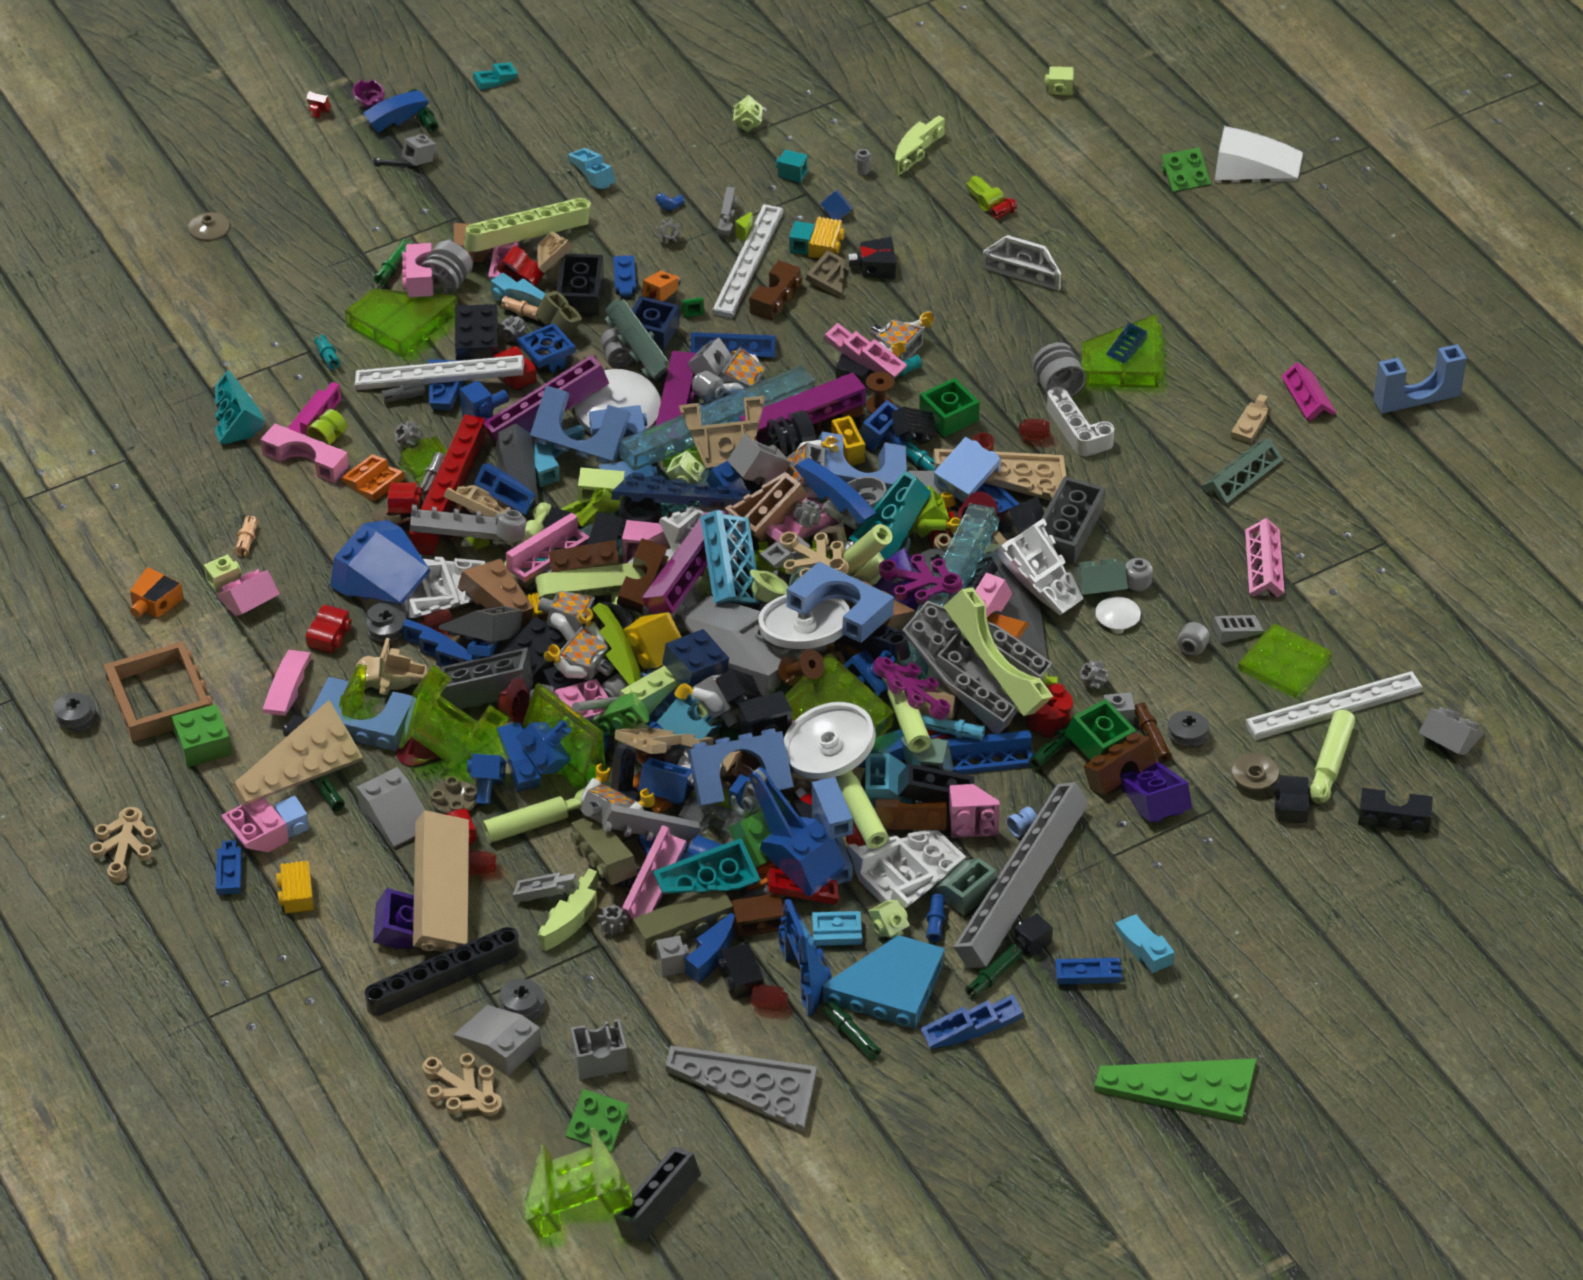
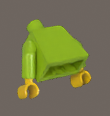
M928 485L927 488L931 491V494L906 537H909L913 532H916L920 537H925L934 530L946 531V528H950L953 535L962 534V522L959 518L955 517L946 522L949 520L946 507H953L956 504L952 493L945 491L940 495Z

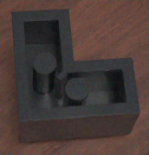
M1037 496L992 517L1005 539H1013L1040 521L1045 512Z

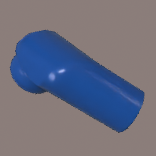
M659 193L655 197L658 206L666 211H672L685 203L682 195L671 199L663 193Z

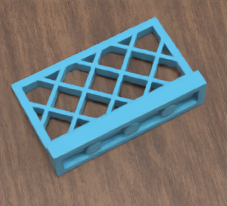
M715 510L701 516L713 602L717 604L723 602L750 605L761 604L762 600H756L752 591L754 578L750 574V570L757 569L749 519L747 517L725 515L720 510ZM737 523H740L742 526V534L736 528ZM731 533L738 539L736 544L730 537ZM741 544L745 548L746 555L739 549ZM735 554L741 560L739 565L733 558ZM731 566H732V568L735 570V572H734L733 575H732ZM744 566L749 570V577L743 571ZM738 575L745 582L743 586L736 579ZM748 587L752 591L753 598L746 592Z

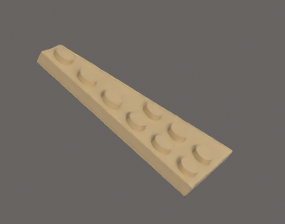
M934 449L935 470L951 454L952 449ZM995 452L1001 458V470L998 473L993 471L984 483L1051 501L1061 481L1066 476L1064 456Z
M328 700L235 781L232 787L242 805L245 806L360 762L363 756L331 701Z

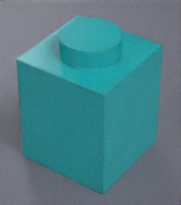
M785 149L781 157L779 156L776 161L778 177L801 183L808 171V155Z
M794 222L789 236L790 253L808 255V244L815 224Z

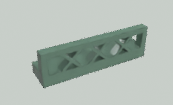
M1267 438L1257 442L1201 485L1205 493L1214 490L1222 504H1226L1280 463L1283 458L1272 440ZM1268 449L1275 459L1272 462L1265 461V453ZM1251 462L1259 463L1258 473L1251 471ZM1238 472L1245 474L1243 484L1237 482ZM1224 483L1231 485L1228 496H1226L1221 488Z

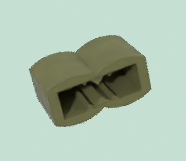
M557 291L545 294L536 311L544 324L550 325L555 323L567 338L573 337L582 320L580 314Z

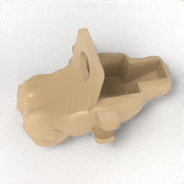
M386 638L380 657L365 656L357 662L356 670L353 673V683L359 689L363 690L372 687L380 690V694L388 695L390 690H400L411 685L424 684L428 679L429 669L425 664L415 663L409 657L399 655V649L391 648L389 653L390 638Z

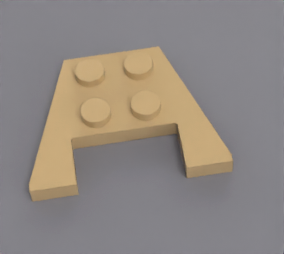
M764 396L744 398L745 421L702 426L699 403L679 405V409L683 414L706 469L714 468L726 462L744 434L749 435L752 441L756 440L765 401Z
M652 727L615 730L616 740L625 742L650 754L666 753V749H671V745L678 744L693 747V744L706 742L707 746L713 745L714 740L711 737L697 739L693 734L676 735L674 731Z

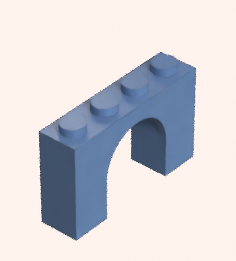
M1458 344L1439 348L1434 371L1425 380L1414 385H1405L1407 371L1399 358L1378 362L1373 400L1381 414L1461 396L1467 358Z
M546 385L530 434L535 438L534 442L545 446L549 442L555 444L556 449L568 452V449L575 450V455L587 459L591 455L597 457L596 461L603 464H608L609 462L616 463L631 413L627 410L607 405L599 431L587 440H574L566 435L562 426V418L570 394Z
M641 405L619 407L631 413L623 439L631 442L637 448V452L626 461L601 464L599 469L625 471L624 479L634 472L642 473L644 477L652 478V476H657V468L652 466L651 461H654L653 448L649 449L648 444L651 443L650 432L645 431V426H647L646 413H642ZM606 409L589 411V425L592 437L599 431Z
M821 432L818 439L824 442L828 436H834L839 441L834 443L840 448L838 452L832 453L828 448H825L824 467L846 483L860 477H876L885 483L886 490L888 491L904 470L906 471V446L884 443L879 454V471L864 473L851 467L845 460L843 454V435Z
M820 561L787 588L786 607L804 616L819 603L828 599L841 598L854 603L855 606L843 615L842 634L860 643L893 615V596Z
M328 677L308 718L330 700L354 742L397 751L416 713L415 696L392 692L384 710L379 715L367 720H356L344 714L352 698L350 681Z
M775 728L761 731V736L755 737L752 736V733L739 735V740L730 741L729 738L715 740L716 744L707 746L706 742L693 744V749L688 750L687 753L698 807L725 801L719 774L720 766L723 759L729 753L743 751L753 755L759 761L761 767L768 773L779 791L794 787L782 731L775 732Z
M835 777L812 782V819H816L825 827L830 840L835 839L845 862L843 872L832 880H836L837 884L853 881V865L842 841L843 836L853 834V817Z

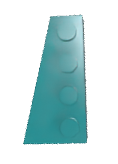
M904 470L873 508L876 514L869 520L861 523L849 539L856 543L874 526L878 524L887 526L892 533V541L879 553L885 560L897 553L930 496L931 491L916 476Z

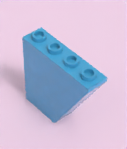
M898 935L824 983L823 1002L834 1001L839 1007L852 1010L855 1013H863L880 1020H887L901 1026L916 1029L944 965L945 948Z

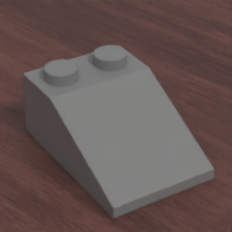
M398 767L357 786L359 806L394 850L415 840V822L425 808L410 782Z
M489 1005L484 1007L454 1034L456 1040L507 1076L542 1046L540 1027L523 1015Z

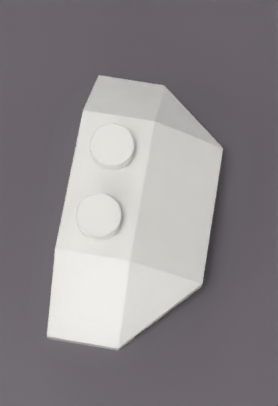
M1006 235L982 253L983 269L1057 291L1060 290L1061 272L1046 246Z

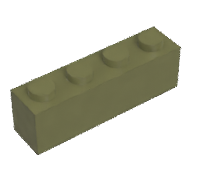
M585 817L571 823L573 832L570 835L573 844L580 847L582 855L589 858L592 867L598 869L602 878H606L613 885L637 876L634 855L612 830L609 833L604 832L603 824L591 817Z
M724 890L706 891L633 918L634 935L645 954L657 951L656 940L680 935L681 941H684L690 937L705 933L730 913L733 914V905Z

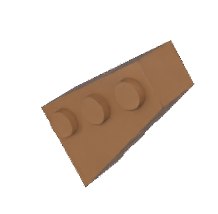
M786 472L761 486L762 489L754 494H747L737 504L733 506L730 504L725 507L729 515L747 517L749 519L751 535L759 542H765L769 537L766 534L769 525L782 524L785 517L794 511L796 504H800L808 496L802 485Z
M501 559L462 571L457 588L471 595L477 605L482 604L486 609L500 606L522 610L521 627L529 624L534 607Z

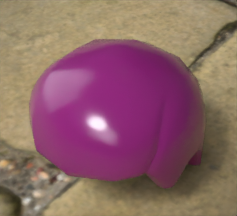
M361 79L353 86L352 93L354 98L363 108L370 109L384 100L385 92L382 85L373 79L367 82Z

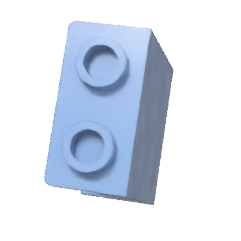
M965 437L934 471V484L944 491L951 492L955 498L964 503L972 493L976 492L993 471L998 473L1001 470V458L995 452H989L983 448L977 441H972Z

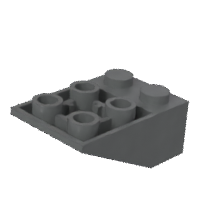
M508 606L478 610L439 625V629L448 631L449 635H465V638L469 640L482 639L485 644H497V641L509 642L511 638H515L521 632L522 610Z

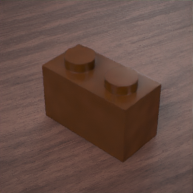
M765 894L763 896L732 900L735 929L738 938L777 932L778 927L784 925L780 921L781 917L785 916L782 912L783 906L780 894Z

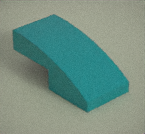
M511 62L493 64L492 70L473 72L472 79L480 90L488 89L518 77V72Z

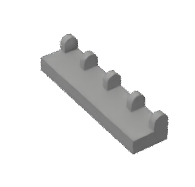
M412 505L410 531L499 540L496 531L498 517L501 514L497 513L495 517L481 516L480 511H477L476 515L459 514V509H454V513L437 511V507H432V511L419 510L417 505Z
M610 804L602 820L604 832L609 833L611 829L623 831L624 836L628 837L631 833L645 835L648 841H652L653 837H657L663 825L669 827L672 836L685 840L688 848L700 829L698 821Z

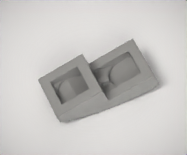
M797 535L799 543L811 549L810 545ZM778 541L760 553L761 557L774 568L783 567L784 562L789 559L799 560L805 557L795 551L790 552L782 547Z

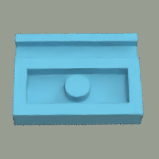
M861 911L812 912L813 940L816 946L862 944Z

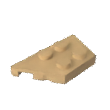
M475 485L461 486L456 491L447 488L443 496L467 507L466 509L471 513L476 514L477 511H480L482 515L488 517H495L497 513L502 514L507 510H516L489 495L488 491Z

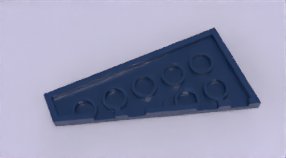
M634 472L629 474L612 491L611 500H619V496H628L631 498V501L651 498V501L655 503L689 505V501H700L703 506H710V504L721 502L722 506L727 507L730 504L731 506L737 504L744 499V496L747 494L752 495V493L745 489L738 491L729 490V487L726 486L708 487L706 483L689 484L682 479L670 481L665 480V477L662 476L644 477V474Z

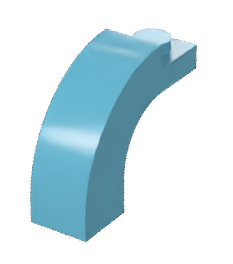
M582 425L564 430L571 439L585 440V430ZM536 442L533 446L536 482L539 487L560 481L559 465L555 459L565 452L556 449V445L549 442L547 446Z

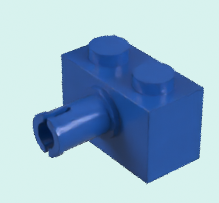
M478 380L460 388L462 419L464 414L483 417L486 421L493 417L494 408L509 402V397L505 390L491 395Z
M888 400L863 422L859 431L865 445L872 451L886 440L891 444L902 446L904 444L907 446L906 442H909L904 441V438L895 436L891 412L899 408Z
M865 650L852 656L839 669V672L868 706L883 698L887 694L888 688L882 677L874 672L875 660ZM885 650L879 657L888 658L891 653ZM891 656V657L889 658V659H891L893 662L895 661L894 656Z
M561 720L553 729H551L547 722H533L516 737L540 774L557 773L571 760L560 743L571 732V728L568 727L569 725L565 721Z
M472 754V760H468L467 773L471 774L470 777L478 783L476 804L491 805L492 784L505 785L507 762L500 755Z
M649 758L642 766L638 791L647 788L649 795L654 793V797L665 798L671 803H683L690 793L692 783L691 769L675 765V763L671 764Z

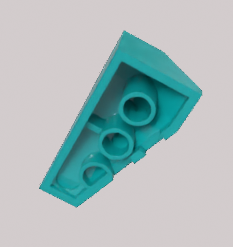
M227 370L215 385V404L219 405V409L215 413V419L219 420V425L215 427V433L221 444L253 438L257 432L261 431L265 422L260 409L232 372Z
M742 838L653 871L662 894L739 890L761 880Z

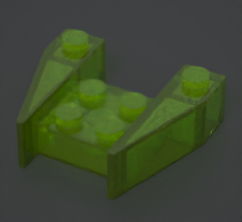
M432 665L413 692L399 747L402 749L410 737H413L448 762V765L440 775L443 778L470 759L472 754H477L490 745L498 735L497 727L504 726L509 718L491 705H489L478 721L471 718L440 696L452 678Z
M594 1127L590 1128L592 1146L553 1159L544 1145L540 1146L524 1199L525 1221L537 1239L560 1232V1211L599 1199L608 1214L632 1207L631 1187Z

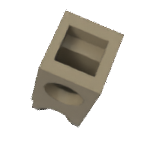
M844 523L831 524L819 531V533L824 532L828 536L829 543L826 545V551L831 550L830 545L834 541H841L844 547L846 546L847 537Z

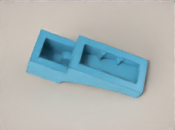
M587 148L568 154L569 162L580 169L591 186L598 189H606L610 186L609 184L616 182L613 168L603 162L602 155Z
M502 273L491 280V294L495 300L503 303V298L508 296L518 301H527L528 304L539 307L545 296V293L525 279L516 282Z
M1136 914L1115 923V930L1139 962L1144 961L1152 973L1173 965L1175 953L1162 935L1159 937L1155 935Z

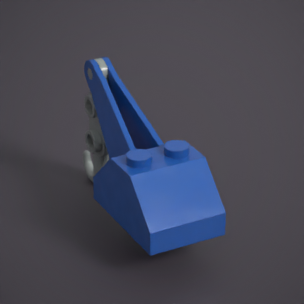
M759 767L749 775L750 780L746 783L741 800L744 809L737 804L734 795L731 796V805L734 811L743 818H748L760 808L762 809L771 835L762 841L759 849L808 897H811L843 872L845 862L835 839H829L825 827L816 819L799 817L773 783L768 773Z

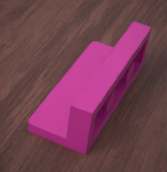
M1296 362L1281 376L1307 419L1312 421L1323 410L1332 415L1336 413L1312 371Z
M331 382L325 391L318 390L288 428L307 436V428L314 421L320 420L319 417L324 412L334 409L341 401L339 384Z

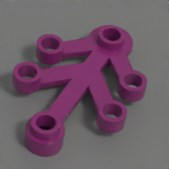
M915 554L911 557L912 567L918 569L920 573L898 569L896 562L890 559L884 560L879 564L880 576L885 580H892L897 577L914 581L906 585H898L894 588V595L897 600H905L908 597V593L928 585H935L927 590L921 589L915 593L916 603L924 605L929 601V597L942 592L953 594L960 591L963 587V582L959 575L950 573L946 568L945 560L941 558L932 561L933 572L940 574L941 577L933 576L925 563L924 556L921 554Z
M887 657L876 658L873 670L878 676L886 678L889 690L892 693L900 695L904 690L908 698V704L911 707L919 709L923 702L926 701L931 705L929 711L932 716L939 720H944L950 712V704L944 699L937 701L922 690L927 689L930 692H935L939 686V682L935 678L928 677L926 681L915 679L921 669L914 663H909L905 667L895 665Z

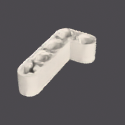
M1056 386L1048 390L1047 411L1076 454L1086 457L1107 451L1113 447L1115 428L1111 423L1099 422L1089 425L1064 388Z

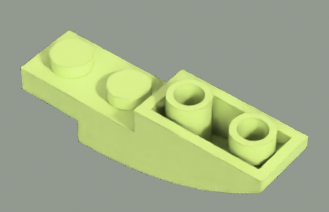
M938 115L926 125L919 121L906 133L898 145L895 155L896 176H899L916 162L922 160L925 155L924 149L945 134V118Z
M588 869L585 876H581L579 879V889H576L574 894H570L568 901L560 900L556 908L551 909L546 925H542L538 933L541 950L547 951L567 940L593 914L597 908V871Z

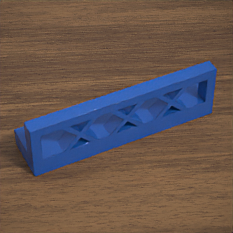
M691 332L690 353H697L704 345L719 337L730 353L737 351L741 347L749 354L760 357H775L777 335Z
M1030 730L984 735L982 741L967 737L944 739L948 740L952 761L959 763L956 767H953L952 772L965 774L1032 767L1029 764V758L1033 756ZM1026 753L1027 759L1018 760L1014 756ZM993 756L1004 758L1002 762H994L991 759ZM977 758L981 760V763L972 765L968 761Z

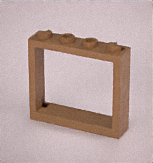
M183 641L104 664L107 683L132 743L173 731L172 716L213 705L211 696H206L205 694L207 689L204 680H199L200 672L197 664H192L194 660L191 650H186ZM182 661L199 701L136 720L120 679Z

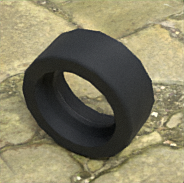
M623 497L619 504V518H623L622 526L625 527L627 520L659 523L661 503L652 502L651 498L631 501L630 497ZM637 507H645L653 511L649 515L642 517L633 516L628 513V511Z

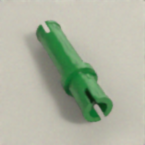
M402 239L388 260L381 264V269L374 276L376 284H379L382 280L380 286H384L390 276L395 275L397 267L403 260L402 252H406V245L404 244L407 239ZM408 240V242H407L406 244H413V243H412L410 240Z

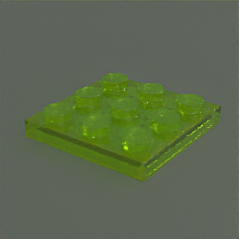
M1273 623L1238 663V670L1297 698L1332 658V651Z

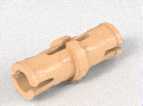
M508 296L503 298L502 302L505 305L501 304L502 309L515 312L520 317L526 316L541 321L536 313L538 307L532 306L524 300L518 301Z
M246 516L243 527L238 532V542L234 549L235 554L242 557L243 550H245L243 556H247L250 545L255 540L258 519L254 516H251L250 522H248L250 517Z

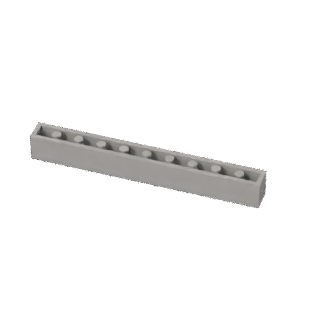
M1076 782L1056 785L953 948L967 968H982L990 963L1002 940L1012 928L1014 921L1022 912L1023 907L1032 896L1033 891L1042 880L1048 867L1053 863V859L1058 851L1063 847L1065 840L1083 815L1089 802Z

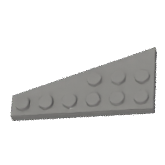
M670 1046L666 1071L804 1132L817 1075V1066Z

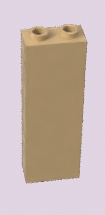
M424 810L415 822L413 947L422 948L425 951L445 953L467 943L468 819Z

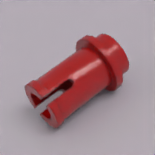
M1005 198L1004 202L990 208V212L994 211L991 214L992 217L997 220L1009 212L1014 213L1015 209H1017V203L1013 198Z

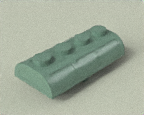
M618 299L614 300L605 309L608 315L605 320L612 329L617 327L620 331L617 337L624 346L626 344L630 345L632 350L629 353L635 362L641 361L645 367L641 370L648 380L653 378L655 382L665 379L668 369L664 364L668 360L652 339L655 335L652 331L649 333L646 331L624 299L620 302Z

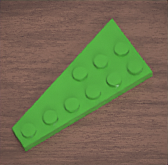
M1257 1058L1100 1066L1094 1091L1242 1123Z

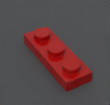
M770 868L767 873L768 890L770 893L834 905L839 900L836 880H831L811 897H808L782 870Z

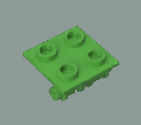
M1200 147L1161 155L1164 163L1161 164V170L1167 173L1172 192L1211 184Z
M583 1089L565 1136L612 1152L622 1123L628 1121L629 1113L626 1112L629 1104Z

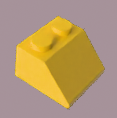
M669 612L641 616L623 630L643 669L657 668L664 665L662 661L665 644L681 638Z

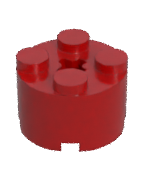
M1059 683L1045 685L1053 697L1036 713L1026 715L1028 728L1034 733L1035 731L1042 733L1043 737L1052 738L1057 730H1062L1072 719V696Z

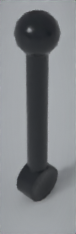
M380 158L373 159V164L375 166H379L381 164L404 165L408 166L409 168L414 167V165L409 161H389L381 160Z

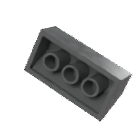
M1064 476L1042 519L1044 518L1047 524L1044 528L1048 536L1052 535L1056 542L1053 546L1058 556L1062 555L1066 563L1074 565L1104 509L1106 488Z
M527 647L441 667L435 691L443 712H458L466 707H480L485 703L499 702V693L508 689L510 683L516 678H521L528 690L531 691L533 675L529 649Z

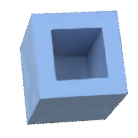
M296 796L274 804V810L286 823L288 838L309 830L307 813Z

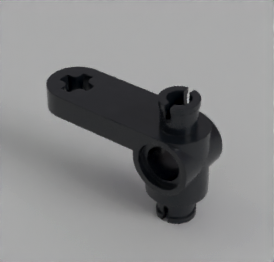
M622 742L614 752L611 788L639 802L641 800L640 791L633 787L636 749ZM643 807V811L652 812V808Z

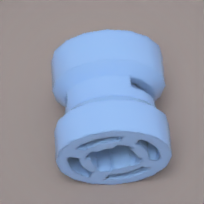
M1025 807L1020 810L1018 815H1010L1006 819L1010 832L1016 838L1025 835L1037 814L1032 808Z

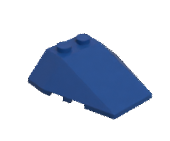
M388 520L365 523L361 525L335 555L330 587L345 597L360 596L366 600L375 598L380 602L403 604L431 570L401 527Z
M787 899L784 902L782 911L783 915L786 914V916L780 919L784 925L778 927V944L786 962L797 959L799 963L801 1001L809 1017L813 1016L823 1000L824 983L832 979L829 967H825L823 964L824 956L821 948L817 949L791 900Z

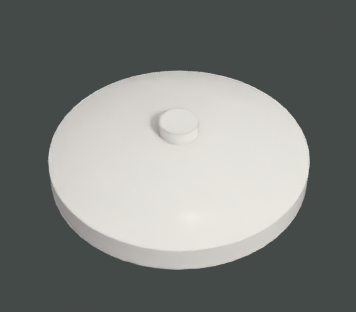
M610 369L604 370L610 384L575 405V414L579 423L590 434L589 411L607 409V405L618 408L641 405L642 413H646L647 416L645 431L650 432L656 425L661 401L657 389L642 375L629 370Z
M786 594L769 602L759 614V629L761 635L767 641L789 649H809L827 645L844 635L842 634L843 615L850 608L843 599L833 598L822 601L804 616L786 607Z
M832 702L819 705L799 716L785 734L784 743L789 766L797 774L811 779H828L840 776L854 769L865 760L874 746L876 732L869 714L855 704Z

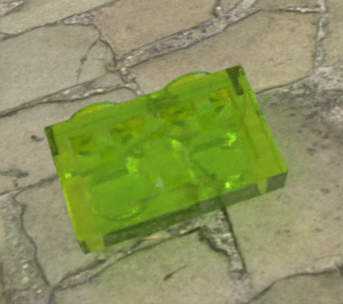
M437 435L431 439L426 437L418 443L417 447L413 449L409 447L400 454L401 458L398 464L400 467L405 465L414 479H417L425 474V469L431 464L435 453L446 455L448 450Z

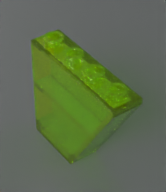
M372 289L345 310L346 326L404 358L434 332L442 328L445 323L455 317V306H458V300L454 295L433 294V296L408 297L407 291Z
M1151 315L1083 341L1081 366L1086 374L1084 387L1158 388L1159 379H1163V367H1159V365L1163 364V352H1159V350H1162V338H1158V336L1162 335V323H1158V315Z

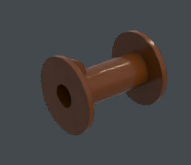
M885 372L870 374L866 379V385L873 391V396L867 400L866 409L869 413L873 414L886 400L893 404V401L886 396V391L893 387L894 379Z
M813 649L803 651L799 660L793 656L784 657L778 665V673L781 680L789 686L798 685L802 681L803 675L809 679H817L824 672V660Z

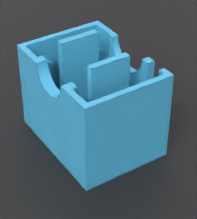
M688 694L686 700L677 698L657 721L664 730L674 731L676 735L693 734L697 739L712 738L722 726L719 721L715 726H711L710 723L714 719L709 714L704 718L701 717L697 710L700 701L693 699L690 694Z

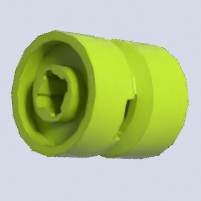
M329 409L319 417L320 420L314 421L306 431L308 437L331 445L335 439L339 438L347 430V423L340 413Z

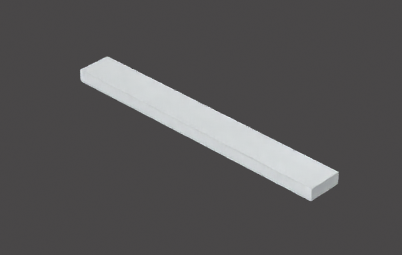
M763 204L714 305L713 315L733 319L783 215V208Z
M519 355L357 370L354 386L356 390L398 387L400 385L408 386L417 383L431 384L523 375L524 357Z
M1411 671L1248 718L1245 725L1256 741L1331 719L1333 713L1337 710H1347L1352 713L1421 693L1422 685Z

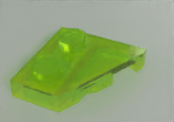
M357 664L344 694L341 695L339 701V708L342 709L341 716L351 717L363 709L367 665Z

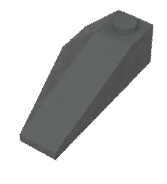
M514 424L498 433L495 449L497 468L512 476L535 494L529 509L530 511L538 505L533 440L530 435L531 433Z

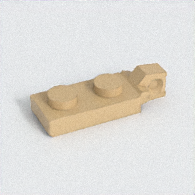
M1260 394L1255 404L1250 402L1231 431L1232 438L1252 443L1267 418L1269 409L1266 408L1268 396Z

